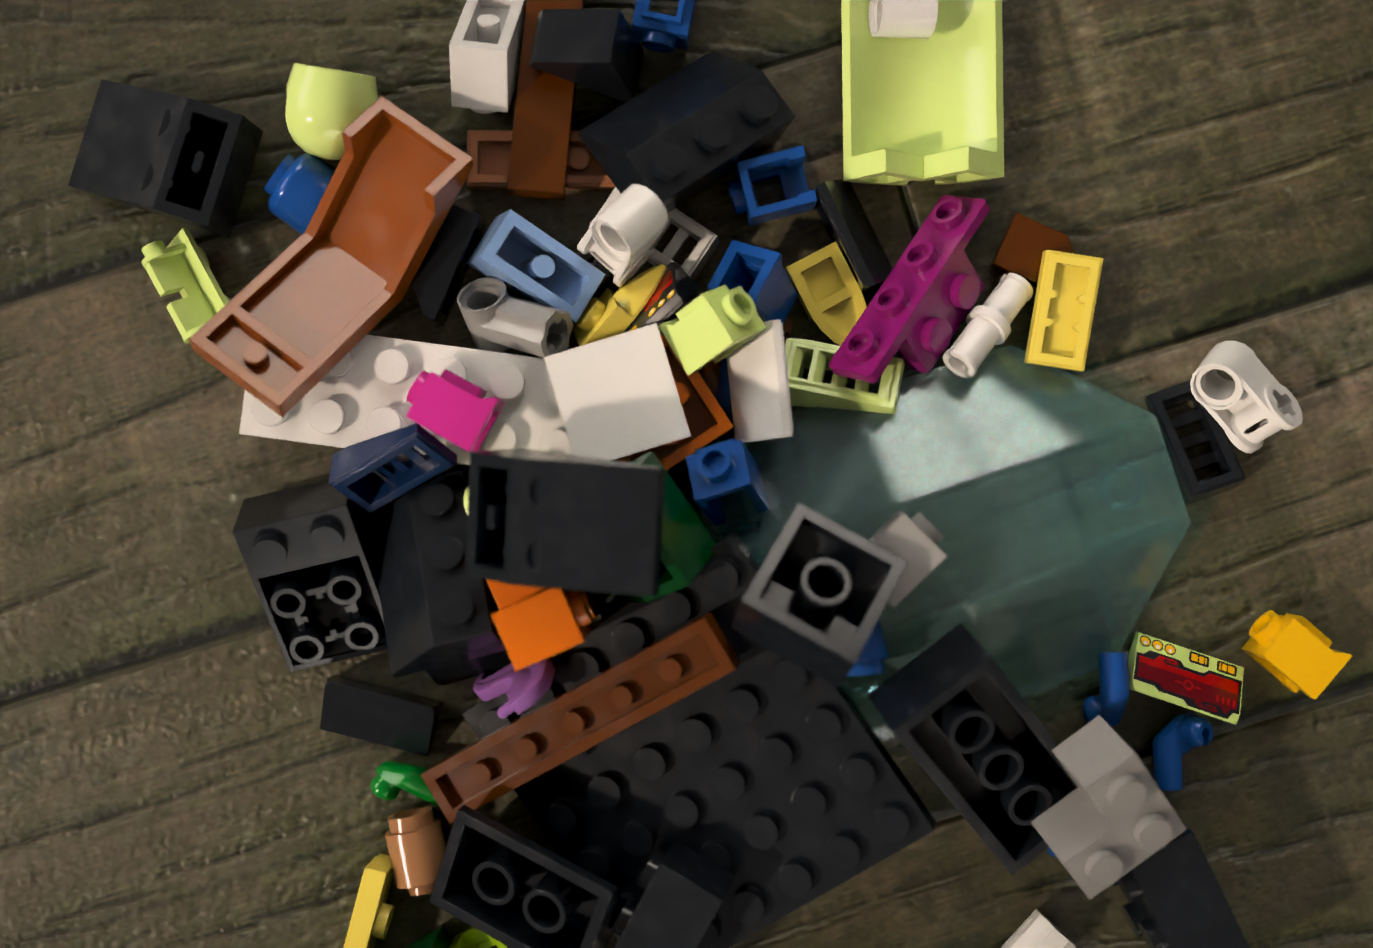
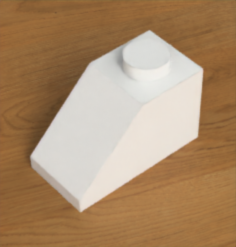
M526 0L466 1L449 43L452 107L470 108L472 111L482 114L494 112L508 113L518 80Z

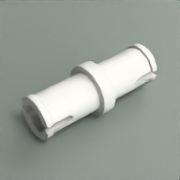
M1015 273L1004 274L983 305L973 307L966 318L967 326L942 357L947 368L963 378L974 377L978 367L992 348L1005 342L1011 332V322L1034 294L1031 284L1025 278Z

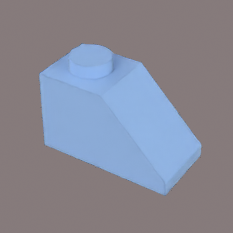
M511 209L495 217L466 263L486 277L502 280L508 292L519 298L568 311L573 323L578 321L606 275Z

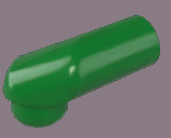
M387 760L375 769L377 775L370 782V788L379 798L386 801L394 800L399 795L400 789L439 807L421 777V774L427 770L426 768Z

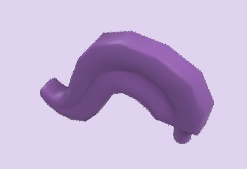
M549 657L518 671H515L513 664L510 663L490 676L487 672L480 674L475 680L473 690L483 701H489L507 693L509 701L497 711V715L503 719L514 711L517 714H521L536 704L551 687L556 670L553 661Z

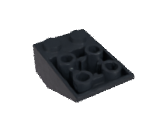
M101 79L68 186L230 237L263 131L244 115L183 96Z
M524 448L471 451L465 575L510 585L650 597L658 596L666 468Z
M329 479L244 499L232 532L289 671H298L387 650L367 511L329 484Z

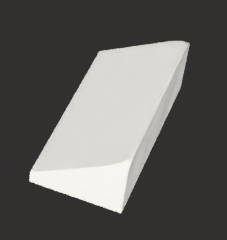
M780 319L763 322L766 326L765 330L726 357L734 437L736 441L742 440L743 443L770 441L792 437V434H794L783 322L781 323Z

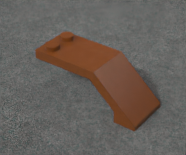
M383 96L342 131L345 152L306 231L189 338L194 352L282 418L403 299L473 167L472 157Z

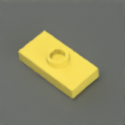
M1053 250L1043 251L1024 363L1078 372L1084 371L1104 258Z
M379 853L364 869L343 948H374L376 939L384 940L387 935L394 912V905L386 904L393 879L389 855Z

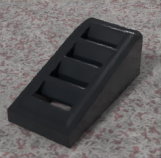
M1191 380L1145 397L1146 405L1174 482L1185 506L1234 489L1246 479L1224 429L1192 394ZM1192 400L1195 410L1169 418L1166 409ZM1200 422L1202 431L1180 439L1178 438L1175 430ZM1208 443L1210 453L1188 460L1185 451ZM1216 465L1219 474L1200 481L1197 480L1194 472Z

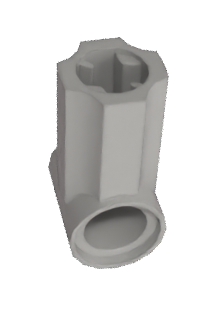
M485 277L474 280L463 287L457 296V304L478 350L502 352L513 348L539 357H546L563 352L569 347V337L573 328V322L568 311L511 296L504 282L498 278Z

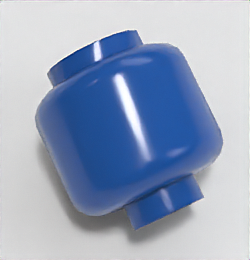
M289 153L264 187V191L270 195L268 200L269 211L302 235L306 231L336 169L321 158L304 153L295 158Z

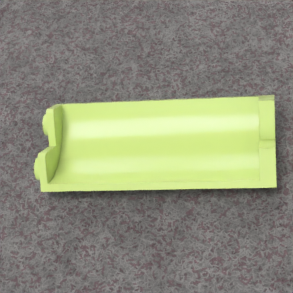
M841 0L843 181L874 185L906 186L908 181L935 180V185L1004 177L1002 0H938V17L935 31L932 37L928 39L873 37L869 29L870 0Z

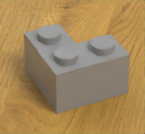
M1100 715L1051 750L1078 788L1039 815L1031 823L1089 900L1114 884L1126 873L1187 830L1137 754Z

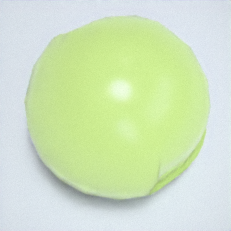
M293 63L286 85L285 118L287 128L295 143L306 153L324 160H341L345 152L342 131L378 100L376 77L320 66Z

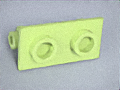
M188 227L180 230L167 247L162 240H157L144 246L141 251L145 258L141 263L149 274L160 297L180 292L183 299L170 302L166 308L176 324L184 343L189 344V338L219 312L230 299L223 294L210 270L206 253L201 247L197 246Z

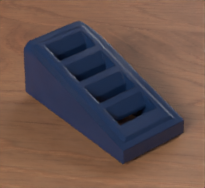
M416 423L356 443L333 454L329 484L363 509L372 513L457 464V454ZM414 446H417V447H418L419 449H421L424 453H426V455L421 454L419 451H417V450H416L415 448H413V447H414ZM401 454H404V455H405L406 457H408L410 460H407V461H406V460H405L404 458H402L400 455H401Z

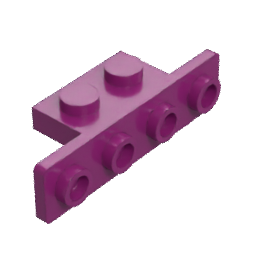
M943 195L938 200L830 361L829 367L836 375L875 383L897 350L911 370L929 374L985 288L964 252L965 247L990 211L985 199Z

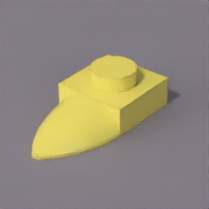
M835 241L787 266L785 270L792 280L791 284L798 293V298L809 319H813L828 338L838 346H841L867 305L863 293Z
M664 264L652 267L629 280L615 293L607 288L599 299L596 297L591 298L578 321L575 322V327L572 329L579 346L622 334L645 307L658 287L667 267Z

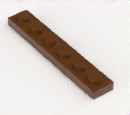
M709 611L430 766L421 774V777L448 822L452 823L455 820L458 809L462 805H466L473 810L486 805L736 670L741 662Z

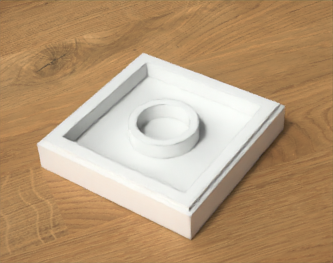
M657 323L543 357L574 456L613 461L691 437Z

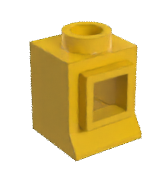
M1273 610L1265 612L1253 623L1249 630L1251 638L1241 648L1290 691L1297 693L1301 690L1314 700L1318 698L1352 658L1351 654L1330 649L1329 647L1333 641L1303 616L1286 613L1283 616L1275 613Z

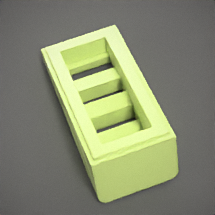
M786 339L785 350L791 406L895 414L905 365L902 358L893 357L881 375L879 391L876 394L868 392L869 382L857 379L854 389L846 388L848 377L836 375L834 372L831 384L823 383L825 370L832 371L829 363L840 346L808 339ZM804 369H809L807 379H803Z

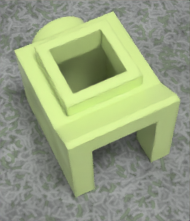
M726 284L702 293L676 313L677 318L658 325L688 376L697 372L711 360L714 363L722 361L766 329L765 324L756 311L752 298L741 286L729 290Z

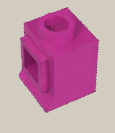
M444 369L442 375L433 372L428 373L423 370L415 379L408 392L406 401L411 403L412 406L406 417L468 452L479 451L506 402L498 398H484L487 391L447 369Z

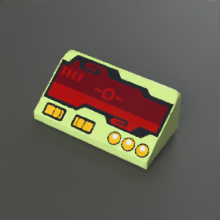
M1136 631L1128 654L1129 686L1131 690L1237 725L1241 710L1244 667Z

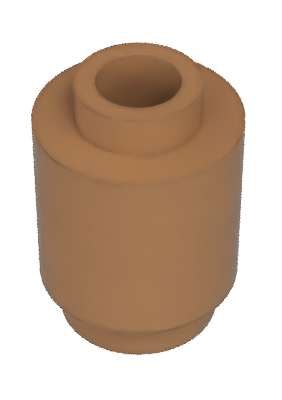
M431 806L412 808L389 816L387 820L390 830L385 832V838L396 888L408 889L410 896L432 893L446 849L441 820L434 818Z

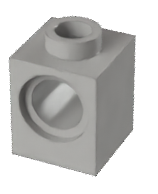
M898 510L869 539V541L908 561L888 600L894 608L947 557L936 546L944 536L919 511L910 519L904 512Z

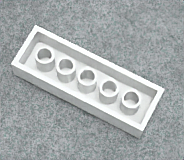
M366 335L283 418L245 390L239 434L346 448L416 424L415 421L406 417L412 406L411 403L406 401L412 384L423 370L428 373L433 372L442 375L444 369H447L487 391L484 398H498L506 402L479 451L524 448L573 455L544 358ZM420 425L457 454V463L470 465V452ZM414 446V447H413V448H415L417 451H419L421 454L426 455V453H424V452H423L421 449H419L417 446Z

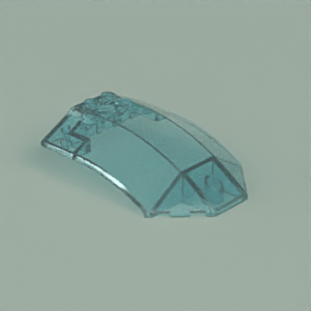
M1010 344L990 351L972 378L970 376L968 378L960 377L945 365L932 369L929 374L920 373L902 379L895 414L818 406L792 415L794 428L792 437L744 443L754 459L758 458L770 510L758 513L754 507L753 500L746 490L721 497L726 519L725 524L715 526L701 508L700 510L704 526L716 543L735 530L760 567L766 560L798 503L809 507L867 540L898 510L904 512L910 519L919 511L944 536L936 546L947 557L895 608L887 602L879 617L890 656L884 658L885 673L847 676L842 683L848 695L882 742L896 738V736L874 706L868 694L959 623L965 626L992 657L1021 697L1034 694L1098 669V653L1121 651L1191 524L1156 415L1062 369L1024 363L1026 352ZM879 387L870 389L868 392L878 394ZM734 434L715 440L709 445H713L732 438L735 439Z

